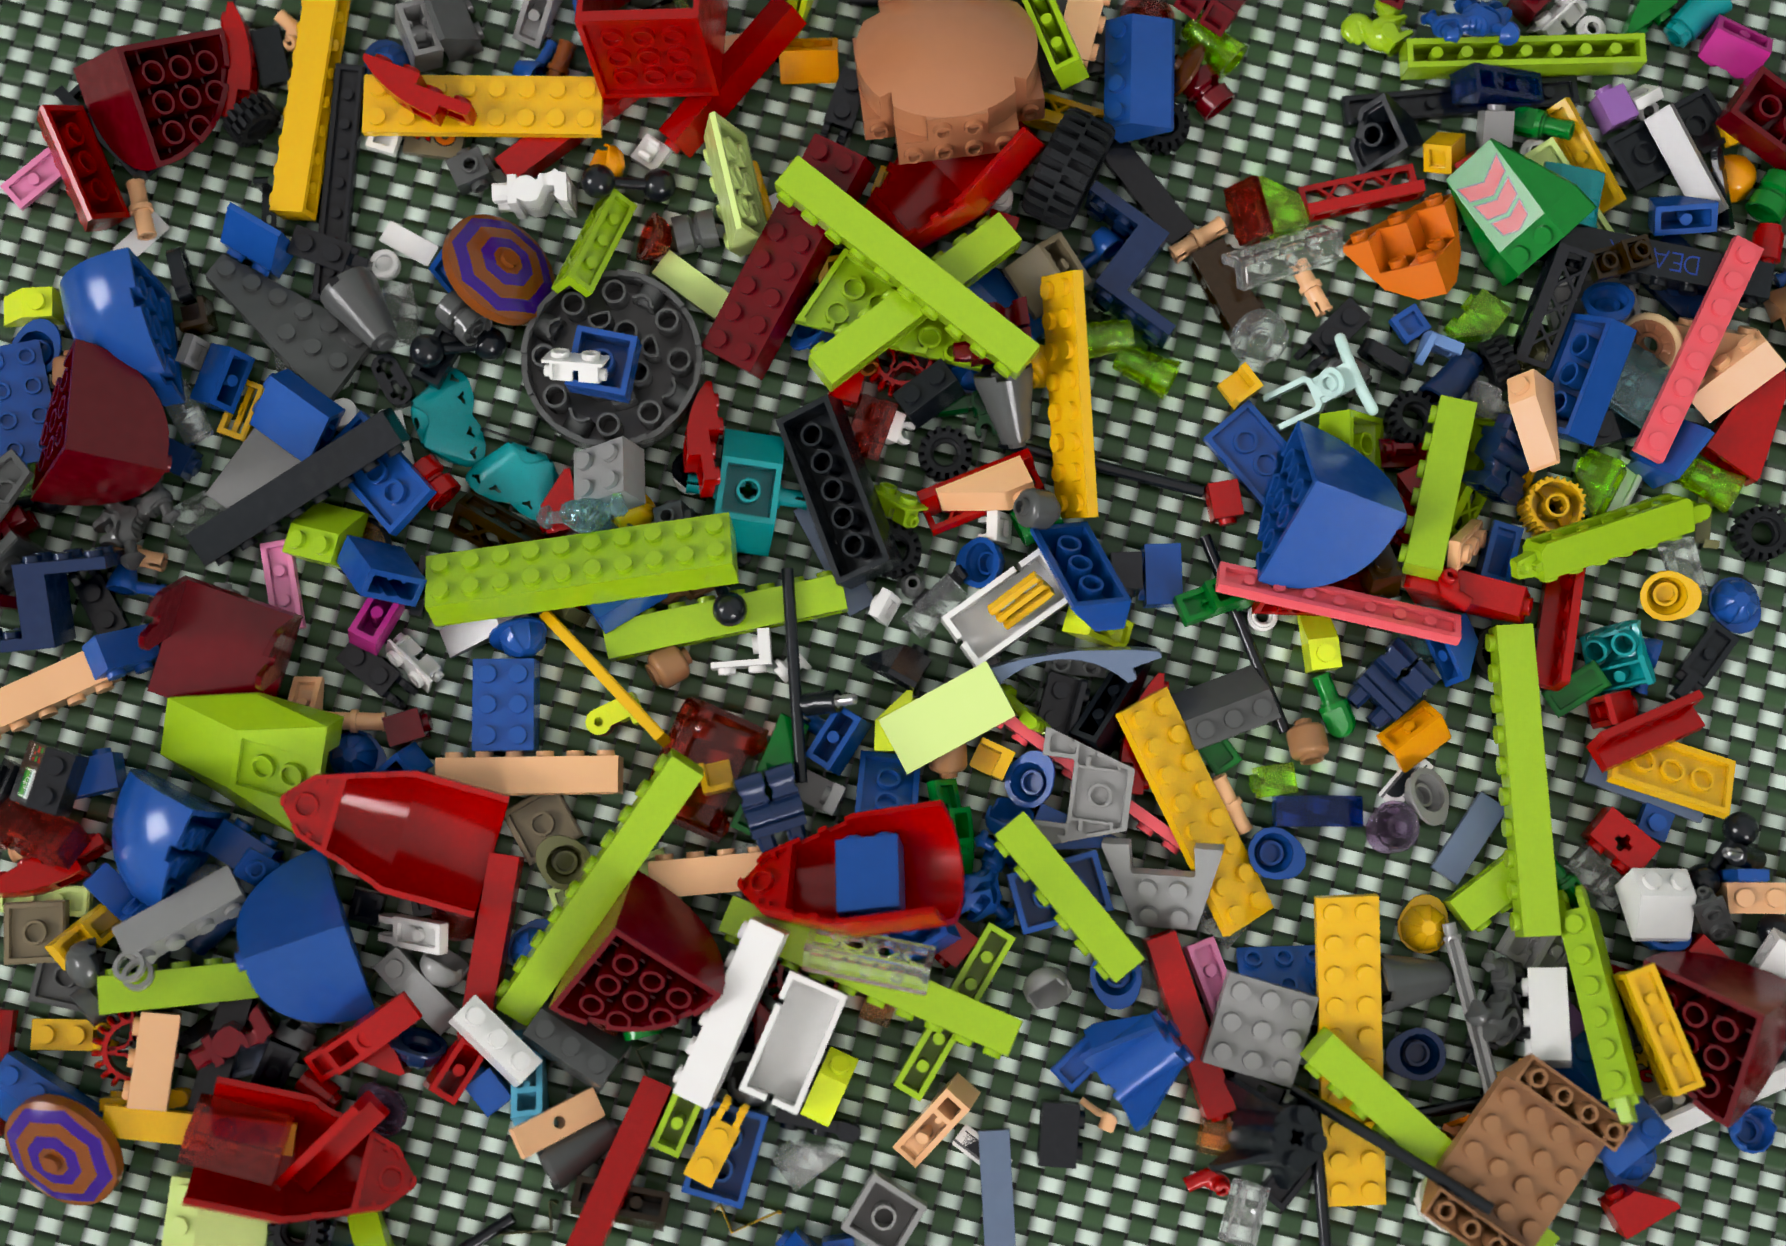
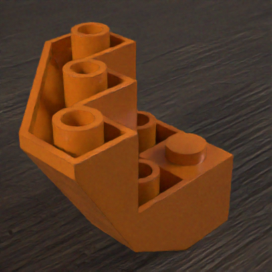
M1442 193L1429 195L1424 199L1425 201L1404 211L1392 213L1387 219L1367 229L1353 232L1350 235V239L1342 246L1343 253L1386 291L1417 300L1447 294L1457 282L1461 257L1457 208L1452 193L1442 195Z

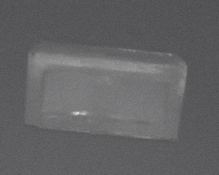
M1233 1178L1218 1239L1238 1246H1256L1271 1188L1245 1179Z

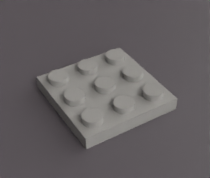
M1227 969L1200 1060L1207 1064L1292 1088L1301 1060L1299 1054L1305 1047L1319 998L1313 994Z

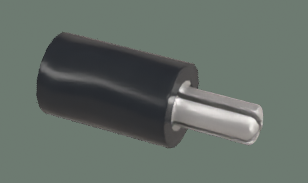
M837 689L811 692L802 695L800 706L805 716L839 713L842 711L843 706L857 704L858 697L856 694L842 695Z
M1737 843L1722 850V855L1733 866L1745 869H1762L1766 865V854L1759 848Z

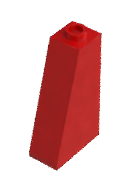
M1785 369L1723 413L1712 428L1715 434L1699 453L1745 487L1757 482L1761 477L1786 399Z
M1459 570L1460 591L1474 598L1465 612L1441 597L1438 581L1406 575L1403 587L1415 604L1517 624H1523L1525 616H1530L1532 612L1533 598H1530L1528 589L1524 586Z

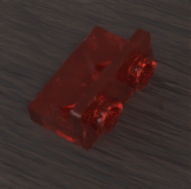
M1250 176L1223 190L1226 198V208L1231 215L1234 235L1238 240L1239 246H1257L1260 244V239L1275 233L1258 176Z
M867 394L861 395L851 426L863 458L878 462L898 404L888 400H880Z

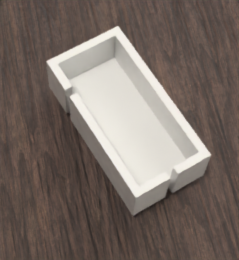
M1039 548L1018 562L1016 567L1019 570L1018 574H1016L1017 570L1015 567H1011L941 617V623L954 641L958 643L962 640L963 644H961L960 649L973 667L985 661L989 662L1069 604ZM1035 571L1054 589L1055 595L1007 630L1003 622H998L996 616H992L988 612L987 606ZM1035 583L1033 586H1031L1029 589H1027V590H1026L1025 592H1023V593H1027V592H1028L1029 590H1031L1034 586H1036L1037 583ZM1015 599L1011 601L1009 604H1007L1005 607H1003L1001 611H1003L1005 608H1007L1009 605L1015 602Z
M790 970L778 996L784 1002L783 1004L780 1002L775 1003L738 1090L763 1101L766 1100L768 1093L774 1095L771 1102L772 1105L797 1115L848 994Z

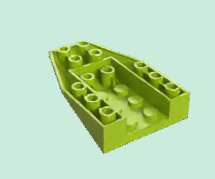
M261 692L170 696L167 699L160 755L239 807L295 834L283 807L280 805V798L285 792L313 775L325 774L328 753L340 745L344 716Z

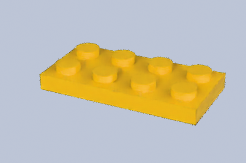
M1672 742L1608 770L1606 782L1725 819L1730 815L1736 761L1679 742Z

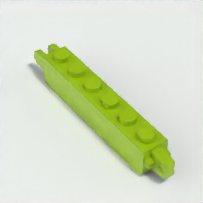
M1664 493L1529 537L1523 544V553L1510 559L1511 577L1519 580L1534 577L1539 579L1540 582H1554L1558 580L1559 576L1581 573L1583 568L1592 565H1605L1610 559L1629 557L1633 555L1634 551L1656 548L1658 543L1664 541L1680 540L1683 538V535L1695 531V524L1703 522V520L1706 521L1710 517L1712 509L1709 506L1710 504L1699 502L1698 504L1693 499Z
M1583 884L1575 887V895L1579 908L1571 909L1569 897L1564 889L1558 890L1561 934L1602 1099L1608 1102L1610 1109L1616 1108L1621 1124L1638 1122L1635 1104H1640L1639 1097L1643 1096V1088L1617 986L1612 976L1613 971L1599 916L1596 910L1591 908L1588 894Z

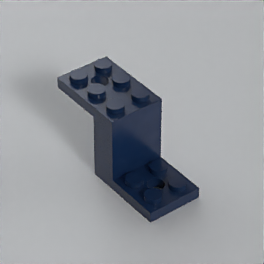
M1096 180L1089 189L1084 208L1087 209V214L1097 222H1105L1112 227V231L1120 235L1123 240L1126 238L1127 240L1095 281L1090 298L1093 299V304L1099 310L1105 313L1109 311L1115 315L1117 322L1127 330L1133 328L1141 334V339L1147 345L1153 348L1157 346L1162 350L1169 341L1176 325L1131 292L1162 252L1170 233Z
M105 545L85 550L84 553L83 548L63 550L64 552L58 553L40 551L34 552L33 555L22 556V562L12 564L20 626L5 632L0 628V653L56 648L76 639L66 572L107 569L120 564V557L125 554V549L114 550L113 545Z

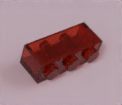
M9 798L0 806V849L2 850L9 848L27 859L34 857L40 859L47 866L54 867L57 865L69 870L91 842V839L79 822L25 807Z

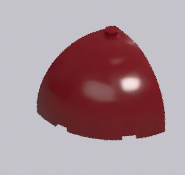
M223 28L114 47L73 68L89 114L104 141L123 162L142 171H150L170 165L186 157L199 144H202L213 131L222 114L229 89V84H226L227 68L230 67L229 54Z
M75 339L63 363L64 367L68 368H65L62 378H57L48 406L39 445L45 446V449L40 454L39 462L35 464L30 500L58 505L92 506L112 504L135 498L153 488L164 473H169L171 469L172 455H168L169 429L165 411L154 389L139 371L120 361L107 349L93 343Z
M638 870L562 977L549 1009L587 1025L588 1021L606 1025V1030L643 1032L675 1026L679 1024L681 1019L701 1014L723 995L725 969L722 956L711 933L696 913L673 892Z
M1664 952L1644 959L1643 966L1655 963L1705 1083V1086L1687 1092V1094L1694 1100L1692 1103L1699 1110L1729 1128L1744 1115L1755 1101L1772 1074L1786 1046V979L1740 961L1704 953Z

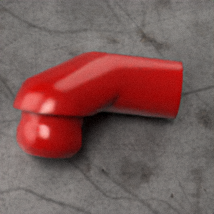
M1451 567L1445 568L1440 577H1438L1440 595L1443 599L1466 612L1474 598L1460 591L1458 572Z
M1209 1167L1183 1178L1189 1193L1203 1186L1216 1192L1218 1196H1226L1231 1190L1228 1177L1219 1171H1211Z

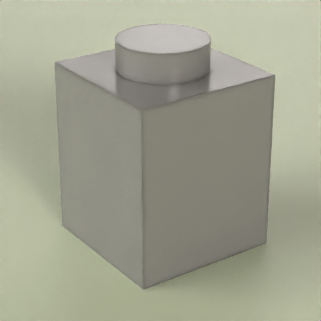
M1488 105L1487 110L1478 111L1475 147H1482L1490 138H1493L1512 148L1515 111H1506V105Z

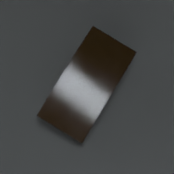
M1647 234L1624 239L1615 245L1589 251L1595 254L1589 268L1593 283L1624 275L1657 262Z

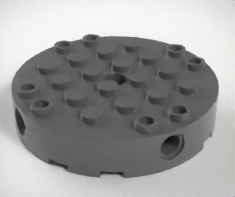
M623 269L604 271L593 294L587 298L570 285L558 294L552 291L538 305L537 317L528 322L521 345V374L525 389L534 407L556 433L572 444L584 449L624 436L643 449L662 441L672 434L689 416L693 402L703 385L705 374L704 349L702 348V341L690 312L679 297L664 284L634 271ZM577 325L638 336L642 344L630 403L569 392L565 386V381L550 380V377L544 376V366L549 363H541V359L548 351L554 348H567L571 353Z

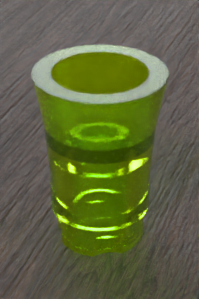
M1201 14L1197 21L1191 19L1185 25L1181 32L1182 37L1188 41L1190 47L1197 43H1202L1205 46L1203 59L1213 67L1220 76L1219 79H1223L1241 62L1248 50V46L1224 32L1222 37H1219L1198 23L1202 17Z
M1129 319L1086 323L1089 360L1108 354L1119 353L1123 349H1131L1135 346L1134 330Z
M1124 342L1116 355L1112 369L1121 372L1122 376L1138 383L1164 400L1179 372L1182 362L1162 357L1139 346L1134 347Z
M1697 458L1693 460L1682 476L1675 480V482L1682 484L1681 487L1709 502L1724 514L1740 493L1746 476L1727 471Z

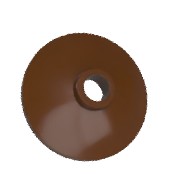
M1202 43L1195 44L1182 56L1179 54L1175 55L1174 97L1184 91L1200 68L1206 49Z

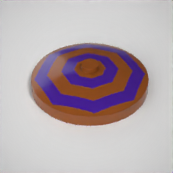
M478 214L468 216L459 221L444 240L442 261L446 276L453 289L470 308L491 321L511 326L528 324L530 320L537 317V307L553 291L551 287L555 277L546 254L527 232L501 217Z
M42 1094L26 1099L10 1114L5 1125V1143L10 1158L23 1177L42 1193L68 1204L91 1205L105 1199L121 1181L124 1171L121 1147L107 1124L86 1106L67 1097Z

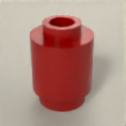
M1760 223L1757 225V230L1753 231L1752 243L1764 248L1759 261L1775 265L1781 262L1785 235L1782 232L1781 225L1776 223Z
M310 1068L300 1077L294 1087L299 1093L312 1095L332 1109H335L343 1098L339 1094L342 1087L331 1079L321 1083Z

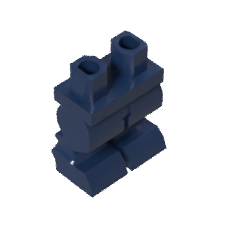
M1498 413L1493 427L1483 426L1481 431L1483 437H1481L1475 447L1474 453L1485 464L1484 468L1478 471L1468 470L1462 476L1461 482L1491 502L1517 506L1518 501L1524 496L1522 488L1526 480L1522 476L1529 471V467L1512 415Z
M1399 637L1392 639L1385 648L1387 653L1379 655L1352 682L1354 686L1345 697L1356 709H1359L1367 700L1376 707L1366 717L1367 721L1375 729H1380L1387 723L1399 719L1404 712L1423 696V692L1426 689L1432 688L1440 680L1421 659L1415 661L1418 656ZM1409 667L1407 669L1409 673L1405 677H1401L1398 680L1395 679L1404 668Z
M791 762L762 770L766 783L772 789L771 800H769L765 793V783L760 771L732 779L737 793L742 797L741 807L751 838L756 840L762 854L778 846L775 833L786 831L788 841L800 837L801 840L806 838L804 824L808 823L804 814L799 789L794 782L795 774Z

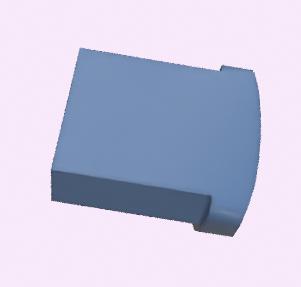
M1432 330L1427 331L1421 336L1414 356V363L1422 366L1430 352L1451 359L1454 355L1460 356L1465 343Z

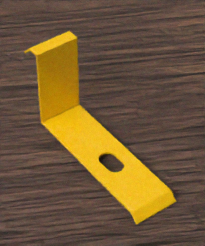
M719 1204L716 1209L718 1207L721 1208L731 1234L774 1214L782 1213V1211L777 1210L733 1230L723 1205Z

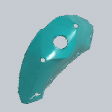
M456 368L450 370L439 390L429 385L411 401V419L422 447L446 462L464 467H472L484 458L486 443L483 432L480 430L481 426L472 414L474 396L469 379ZM451 374H453L454 378L458 379L459 382L450 380ZM462 392H464V395H463V399L465 400V403H464V404H463L462 401L458 398V396H459ZM469 426H471V433H473L475 437H472L471 435L467 434ZM476 446V458L474 459L469 452Z
M508 441L475 463L466 474L465 480L476 493L496 502H509L519 513L539 522L538 515H542L541 504L559 476L553 461L545 453ZM472 475H480V484L477 482L476 478L472 477ZM494 485H497L501 493L497 492L495 489L490 490L489 488L493 487ZM530 501L532 510L528 505H523L522 502Z

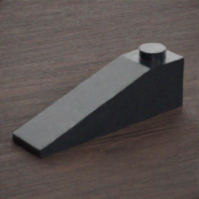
M1132 638L1127 646L1157 648ZM1153 661L1134 667L1137 680L1129 683L1110 671L1070 732L1072 738L1110 756L1123 734L1115 714L1136 703Z

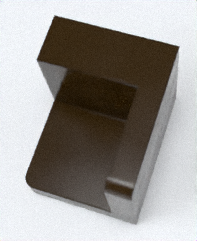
M203 294L196 296L198 303L180 307L183 322L179 323L178 326L179 330L184 334L186 332L201 336L219 331L213 303Z

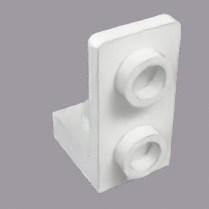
M757 628V636H752L753 655L759 654V659L711 662V670L718 671V676L736 675V669H748L749 673L767 672V667H773L770 628Z

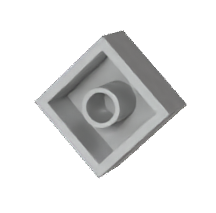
M621 436L574 453V508L595 520H599L646 504L645 453L643 448Z
M873 1169L841 1222L840 1229L867 1246H905L927 1209V1201L876 1169Z

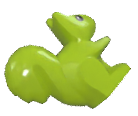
M1375 0L1374 9L1379 16L1374 21L1362 13H1353L1345 18L1341 24V35L1347 42L1356 45L1364 42L1369 48L1384 52L1390 57L1398 53L1406 39L1414 34L1411 29L1401 30V27L1406 24L1405 20L1407 19V15H1400L1402 9L1399 10L1379 0Z

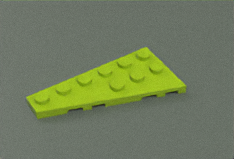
M844 248L795 319V324L834 333L842 324L848 322L850 325L857 320L858 313L866 306L872 304L874 307L882 301V295L895 285L890 281L884 283L872 273L874 269L866 262L863 264L858 263L848 254L850 250ZM928 318L890 347L893 350L935 361L941 358L947 364L981 372L984 365L971 367L970 362H954L952 344L965 342V340L962 338L956 340L945 330L946 325L938 319L932 321Z

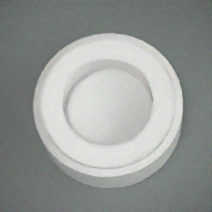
M378 250L370 258V261L373 262L371 270L380 280H392L401 271V261L391 250Z

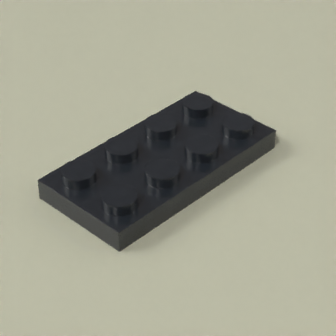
M1708 86L1674 103L1698 150H1702L1704 155L1710 153L1712 147H1721L1726 143L1725 138H1721L1717 125L1714 124L1722 109ZM1644 120L1611 137L1602 144L1632 195L1672 173Z

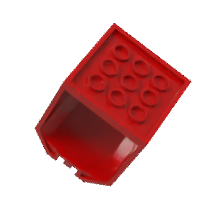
M577 0L574 22L602 99L720 96L728 0H693V8L619 10L630 0Z

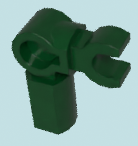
M977 390L971 396L963 395L938 414V418L968 414V410H973L974 418L978 419L975 426L977 439L982 436L981 428L983 426H989L992 429V435H997Z

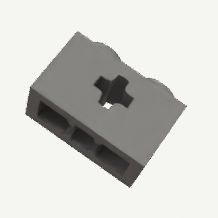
M411 0L395 4V25L411 66L417 68L420 72L443 67L444 49L438 39L424 0Z

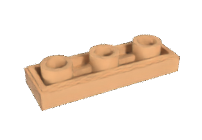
M1471 519L1449 540L1447 568H1454L1458 572L1466 563H1470L1474 555L1477 556L1480 548L1485 547L1487 530H1482V520Z
M590 1087L509 1129V1132L520 1158L525 1159L606 1115L594 1088ZM555 1118L558 1120L557 1128L554 1126Z

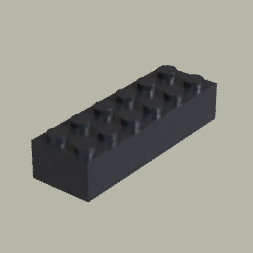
M826 394L777 419V426L836 584L853 589L903 565V560L842 400Z

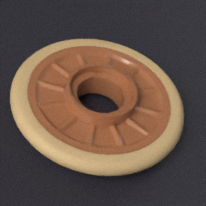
M1644 312L1629 318L1624 324L1636 329L1637 333L1626 361L1634 369L1645 374L1660 375L1669 372L1683 343L1677 327L1669 319L1656 313ZM1645 337L1653 338L1656 341L1657 350L1652 351L1645 346Z

